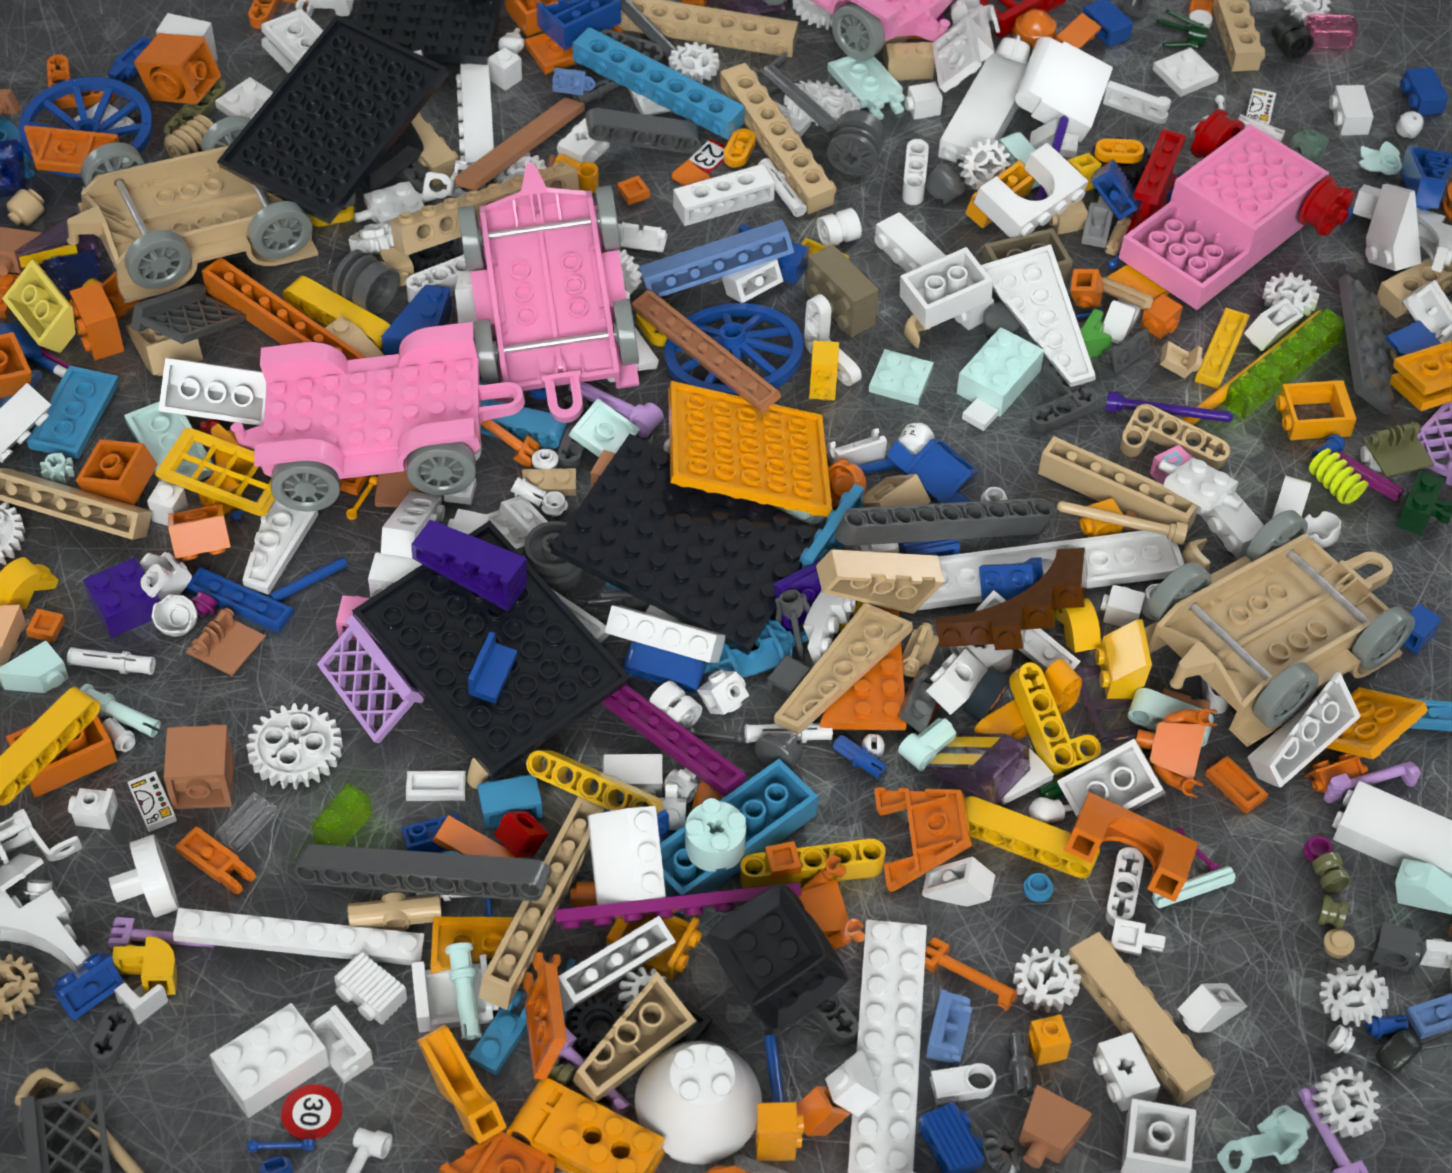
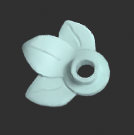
M1387 141L1382 144L1379 151L1364 146L1360 148L1362 160L1359 161V165L1365 170L1382 172L1385 175H1395L1400 172L1402 167L1399 151Z

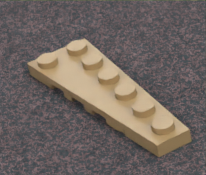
M864 603L774 715V723L796 734H800L913 630L912 622Z

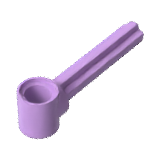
M580 382L582 398H586V400L592 403L597 398L640 428L637 434L640 437H648L664 419L661 409L653 403L633 406L585 382Z

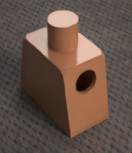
M0 227V276H6L8 272L21 274L25 268H21L19 257L45 251L43 233Z
M1037 1085L1019 1142L1028 1148L1023 1157L1024 1161L1034 1168H1040L1045 1158L1055 1163H1060L1086 1132L1092 1113Z

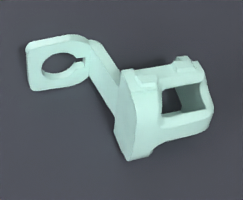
M1287 1105L1277 1107L1273 1114L1257 1126L1261 1134L1228 1142L1218 1153L1217 1159L1226 1173H1246L1251 1167L1252 1159L1275 1155L1280 1164H1289L1299 1155L1298 1149L1308 1139L1307 1130L1310 1128L1309 1122L1303 1114L1295 1112ZM1233 1150H1241L1243 1153L1241 1164L1237 1169L1233 1168L1229 1162V1154Z

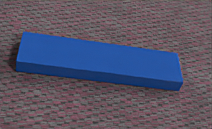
M202 567L197 569L185 588V592L194 596L198 592L205 593L218 603V607L223 609L229 608L234 614L276 633H280L294 615L292 607Z

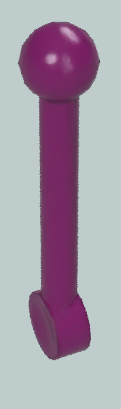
M39 346L42 350L41 355L68 369L70 364L45 351L42 346Z
M1180 827L1174 829L1175 832L1185 836L1184 829ZM1198 848L1196 849L1195 854L1208 866L1209 872L1219 869L1217 862H1212Z

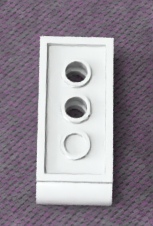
M302 9L261 24V31L266 36L262 38V47L289 73L323 30Z

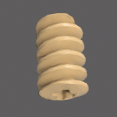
M197 115L193 120H189L186 125H182L179 130L173 131L172 135L166 136L164 146L170 158L197 153L198 149L202 150L203 137L213 125V122L203 115Z

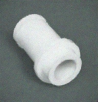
M518 477L511 492L515 493V497L519 495L539 507L542 499L533 494L544 498L547 491L525 481V477L523 479Z
M108 718L102 723L109 738L114 742L113 745L116 750L127 752L134 747L136 742L134 733L125 730L116 718Z

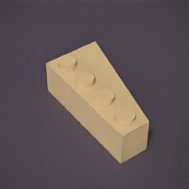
M831 549L816 565L822 593L914 614L945 583L939 558L935 555Z
M658 972L654 974L645 988L633 1000L632 1004L577 1070L573 1082L586 1098L597 1103L693 1028L696 1020Z

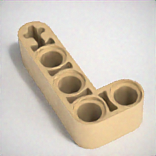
M1142 404L1137 407L1123 432L1120 442V450L1128 457L1140 455L1148 440L1167 449L1180 445L1192 457L1204 461L1208 466L1216 470L1225 466L1230 454V447L1224 440L1149 404ZM1139 417H1147L1151 422L1143 423L1139 420ZM1170 428L1175 434H1165L1162 429ZM1134 438L1138 440L1139 444L1132 445L1128 443L1127 439ZM1195 440L1198 446H1190L1186 441ZM1215 452L1219 453L1218 457L1213 456Z

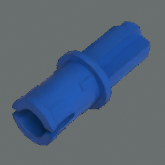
M840 735L834 741L833 750L853 762L852 766H859L877 780L882 777L881 771L885 773L888 764L867 752V747L861 748L843 735Z

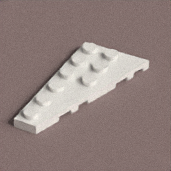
M1051 244L981 265L993 280L992 289L1038 347L1044 349L1045 356L1069 386L1073 387L1096 380Z

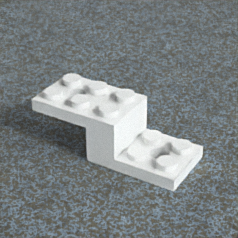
M981 4L948 28L947 33L932 43L938 85L943 92L946 93L952 87H956L968 75L975 73L982 66L981 62L987 60L994 53L987 9Z

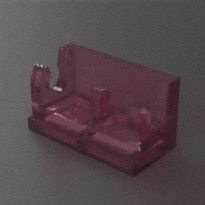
M1308 14L1306 29L1314 38L1312 48L1354 49L1358 24L1354 15Z

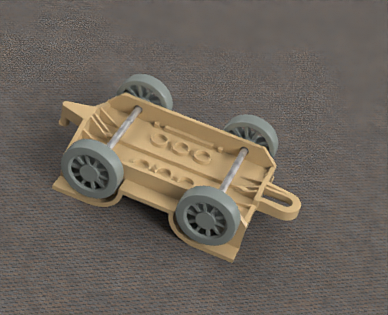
M230 116L219 120L207 130L202 140V151L145 164L135 147L126 143L116 142L98 147L85 158L81 167V178L86 187L81 192L82 203H78L81 213L67 220L69 235L67 242L70 245H76L80 242L79 235L95 234L101 238L116 269L117 288L125 303L171 292L192 278L199 262L245 251L248 258L255 264L277 266L318 256V250L312 241L313 225L310 214L306 213L295 202L284 201L228 172L217 163V160L251 118L246 116Z
M1287 510L1273 517L1252 539L1246 556L1213 574H1210L1197 562H1190L1177 568L1157 587L1148 604V613L1156 620L1155 623L1145 627L1149 652L1153 653L1163 646L1169 645L1182 658L1174 677L1170 680L1171 687L1180 689L1185 678L1200 675L1237 711L1229 730L1247 747L1288 722L1308 704L1316 690L1328 684L1336 672L1341 673V675L1349 672L1355 678H1363L1400 657L1403 653L1400 648L1409 638L1415 626V618L1403 607L1395 606L1389 609L1372 593V591L1387 583L1393 571L1392 564L1388 558L1377 552H1364L1347 561L1342 560L1338 563L1314 540L1306 535L1308 523L1294 510ZM1366 564H1372L1381 569L1366 579H1363L1355 572Z

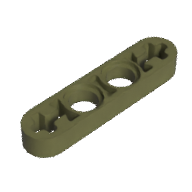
M222 79L217 80L199 102H207V105L198 106L186 103L165 125V137L170 134L172 135V132L177 129L179 130L182 125H186L189 121L184 120L186 117H195L197 115L208 117L216 109L215 100L227 93L226 83Z

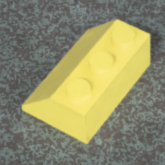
M32 259L2 299L39 346L61 353L76 334L73 307L39 264Z

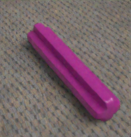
M1336 451L1340 454L1339 461L1342 459L1347 461L1346 468L1349 466L1354 468L1353 475L1356 473L1361 475L1360 482L1367 481L1369 487L1393 501H1397L1402 496L1403 487L1341 451Z

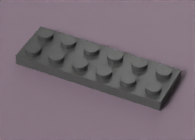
M1345 274L1339 278L1354 392L1387 416L1394 412V394L1390 385L1391 375L1387 365L1388 355L1385 352L1384 343L1386 339L1382 332L1381 324L1383 320L1379 312L1380 301L1377 295L1366 290L1360 281L1354 280L1348 274Z

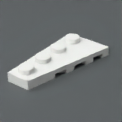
M277 500L275 501L267 516H261V525L259 531L256 532L253 552L250 553L243 576V586L267 595L270 594L317 518L318 510L310 512L296 511L283 506Z

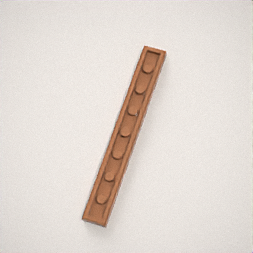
M563 98L455 176V185L477 191L584 112L585 103Z
M650 289L631 303V308L635 313L759 412L763 413L781 398L780 391Z

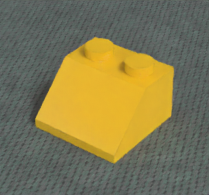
M1137 619L1103 636L1100 648H1096L1095 661L1101 668L1099 681L1100 686L1105 689L1106 699H1133L1135 691L1145 686L1152 662L1143 619Z

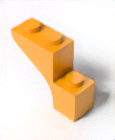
M219 423L212 427V436L238 445L235 435L230 430L226 431ZM216 450L214 452L216 465L224 468L231 455ZM237 458L230 470L246 476L252 467V463ZM214 471L211 477L204 483L213 486L220 473ZM226 476L219 489L235 494L241 483L237 479ZM199 494L200 502L204 507L222 503ZM223 503L225 514L236 508Z
M446 1025L417 1040L440 1094L454 1105L464 1130L468 1135L480 1144L507 1128L496 1101L489 1096L478 1081Z

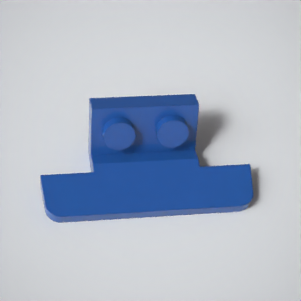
M940 438L931 439L918 455L914 454L899 440L888 451V460L905 475L917 474L926 492L939 504L971 502L959 490L966 481L973 480L979 471Z

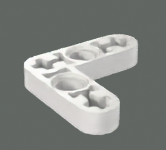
M822 294L816 295L806 303L804 343L811 354L813 351V340L832 342L829 339L831 306ZM839 348L837 378L846 386H851L861 380L862 374L858 365Z

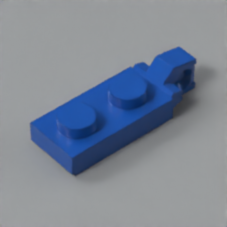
M142 36L114 60L112 70L108 72L109 78L124 83L126 78L130 79L136 75L138 70L134 61L152 40Z

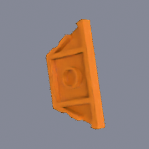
M28 125L24 127L36 170L81 174L82 164L92 151L105 144L119 142L118 134Z
M501 1131L483 1143L470 1147L464 1151V1156L451 1164H448V1162L444 1163L439 1169L440 1173H555V1159Z

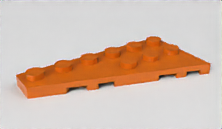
M870 604L899 617L898 610ZM901 642L824 711L820 721V728H833V730H906L907 723L898 717L905 699Z

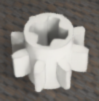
M687 768L684 770L680 769L679 771L677 769L672 770L666 778L678 779L677 798H685L686 803L694 799L699 786L697 780H695L697 776ZM666 779L663 784L664 788H666Z

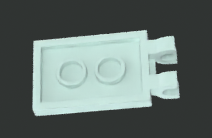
M847 56L828 63L827 71L843 89H846L847 93H853L852 97L858 98L857 102L860 103L861 109L868 107L870 114L876 116L879 120L884 117L880 108H883L884 103L887 102L890 103L891 109L895 114L904 112V107L900 103L905 100V96L902 94L903 87L875 56L866 61H858Z

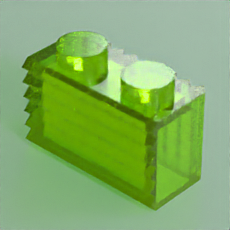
M345 784V788H341V792H338V796H335L334 800L330 801V805H326V809H322L323 813H318L319 817H316L315 821L311 822L315 844L345 846L372 816L370 797L354 786Z

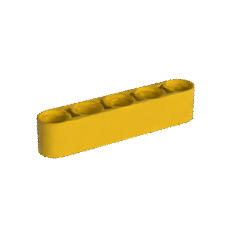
M300 276L282 292L283 298L288 304L327 327L342 316L359 327L379 350L383 347L381 336L389 328V323L308 277Z
M77 687L70 688L0 756V805L5 806L9 804L96 718L101 707L98 700Z
M539 750L532 752L527 758V770L534 777L610 811L643 807L644 802H647L649 806H656V814L664 810L663 803L658 797L558 752ZM543 757H545L548 762L545 771L541 767V760ZM568 768H570L573 772V779L571 780V782H569L566 778V771L568 770ZM594 779L598 782L599 786L596 793L591 788V783ZM619 791H622L624 794L622 805L617 801V793Z
M968 796L965 798L971 837L1078 878H1088L1091 875L1099 856L1100 848L1092 863L1064 850L1070 832L977 797Z
M863 839L797 848L802 865L801 873L776 878L771 877L765 852L750 854L741 861L740 884L743 889L800 883L801 887L822 869L826 870L825 862L832 855H836L841 860L846 861V863H838L835 866V869L839 865L846 867V874L842 877L833 876V880L839 882L875 877L883 870L885 847L879 840ZM809 864H814V865H817V866H816V867H810V866H808V865H809ZM749 872H757L759 874L752 875Z

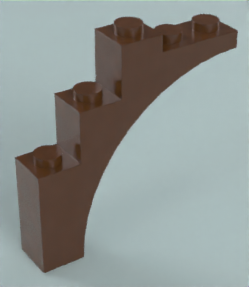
M1085 548L1057 549L1056 557L1044 576L1030 588L1005 602L972 613L937 618L936 628L940 647L994 644L995 650L1024 649L1026 630L1054 628L1056 609L1085 607L1088 576Z

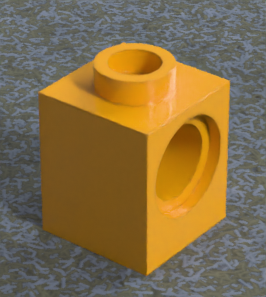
M1113 498L1087 506L1123 515ZM1081 517L1079 522L1082 532L1085 535L1087 534L1088 537L1122 533L1123 529L1121 525Z
M1061 1014L1031 1021L1028 1042L1036 1065L1040 1066L1067 1059L1071 1039Z

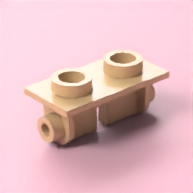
M923 623L917 630H913L902 655L903 675L915 678L922 665L926 663L929 666L939 643L938 636L934 635L931 624Z

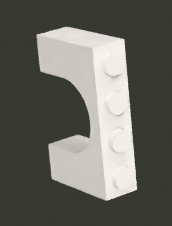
M1048 143L1030 154L1024 168L1044 187L1048 198L1040 201L1023 199L1016 195L997 176L979 187L974 204L1010 238L1021 235L1026 236L1032 233L1037 226H1044L1056 213L1058 215L1062 214L1071 203H1078L1086 193L1084 190L1088 180Z

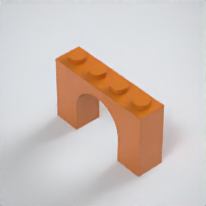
M1089 792L1078 813L1064 850L1092 863L1101 843L1105 841H1118L1128 844L1143 853L1152 865L1153 872L1147 889L1175 902L1187 880L1198 842Z

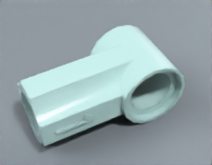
M938 718L918 735L912 733L907 736L899 746L898 753L919 771H923L930 766L929 763L936 757L937 753L956 738V731L947 719Z

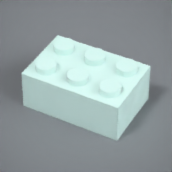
M1000 327L959 373L956 394L971 402H974L977 398L997 408L999 410L998 416L1001 417L1041 371L1044 349Z

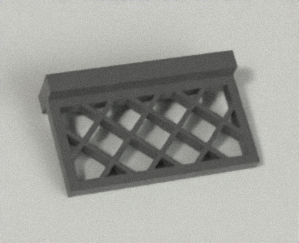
M197 283L135 304L130 328L137 332L150 328L184 344L245 321L246 314L206 296L207 287Z
M101 1088L35 1100L34 1096L20 1098L28 1173H52L59 1164L72 1171V1173H83L82 1170L92 1157L103 1164V1170L100 1173H111ZM96 1099L97 1108L89 1118L75 1110L82 1101ZM59 1106L65 1110V1113L54 1125L45 1119L44 1108ZM71 1115L84 1123L73 1137L60 1129ZM97 1117H98V1125L94 1123V1120H95ZM46 1126L51 1129V1130L47 1133V1135H46ZM89 1127L100 1134V1139L92 1149L78 1141ZM56 1133L69 1141L58 1155L48 1149V1142ZM74 1145L87 1153L77 1167L64 1160V1157ZM100 1148L102 1151V1156L97 1153V1151ZM49 1157L54 1159L51 1164H49Z

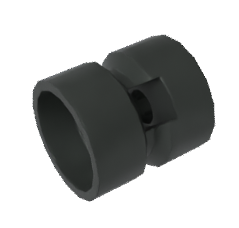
M1295 15L1281 18L1272 29V37L1282 46V49L1291 59L1301 58L1313 47V36L1304 28V25Z

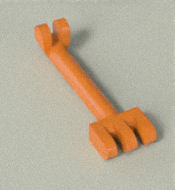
M486 420L480 423L481 426L516 450L513 457L514 460L524 467H531L532 456L540 449L538 442L528 435L520 441L493 420Z
M935 937L931 938L928 942L931 947H925V956L927 957H925L924 968L934 973L941 965L999 995L998 1006L1006 1011L1009 1010L1012 1002L1018 997L1016 990L948 956L950 945Z

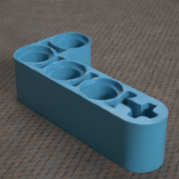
M480 380V385H487V383ZM492 399L481 401V407L508 404ZM523 407L514 415L491 419L520 441L528 435L538 442L540 447L547 449L559 447L567 428V423L555 420L550 413ZM480 425V434L497 437Z

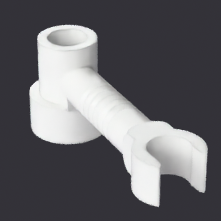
M359 1128L353 1139V1146L357 1147L358 1150L346 1173H360L368 1156L384 1159L390 1151L392 1135L380 1130L372 1132Z

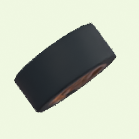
M991 667L972 692L964 706L963 712L977 721L984 719L993 711L1009 685V677Z

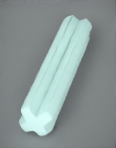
M1226 866L1186 880L1175 902L1154 892L1152 900L1157 908H1163L1232 884L1235 881L1236 875L1230 866Z

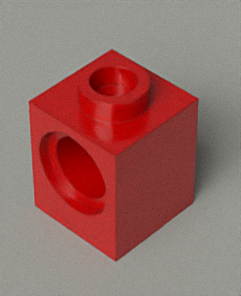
M527 810L513 811L505 814L500 820V826L494 833L497 839L515 858L535 856L549 834Z

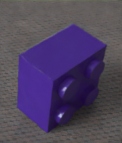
M135 557L83 579L88 599L111 638L151 621L153 606L159 602L158 595L152 598L142 589L141 578L145 573Z

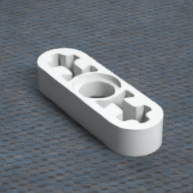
M1133 847L1121 849L1115 862L1105 918L1112 926H1114L1115 918L1132 921L1135 911L1144 857L1138 849ZM1127 859L1133 860L1130 873L1125 872ZM1119 882H1127L1132 886L1133 890L1128 893L1121 892L1117 888V884ZM1119 902L1124 903L1123 916L1117 915Z

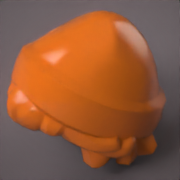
M1029 10L1017 18L1012 29V36L1014 34L1020 35V39L1034 50L1039 38L1050 37L1054 40L1056 39V21L1042 10Z
M846 459L838 460L828 467L832 507L839 506L844 492L849 493L854 484L864 487L865 493L866 478L860 467L848 462Z

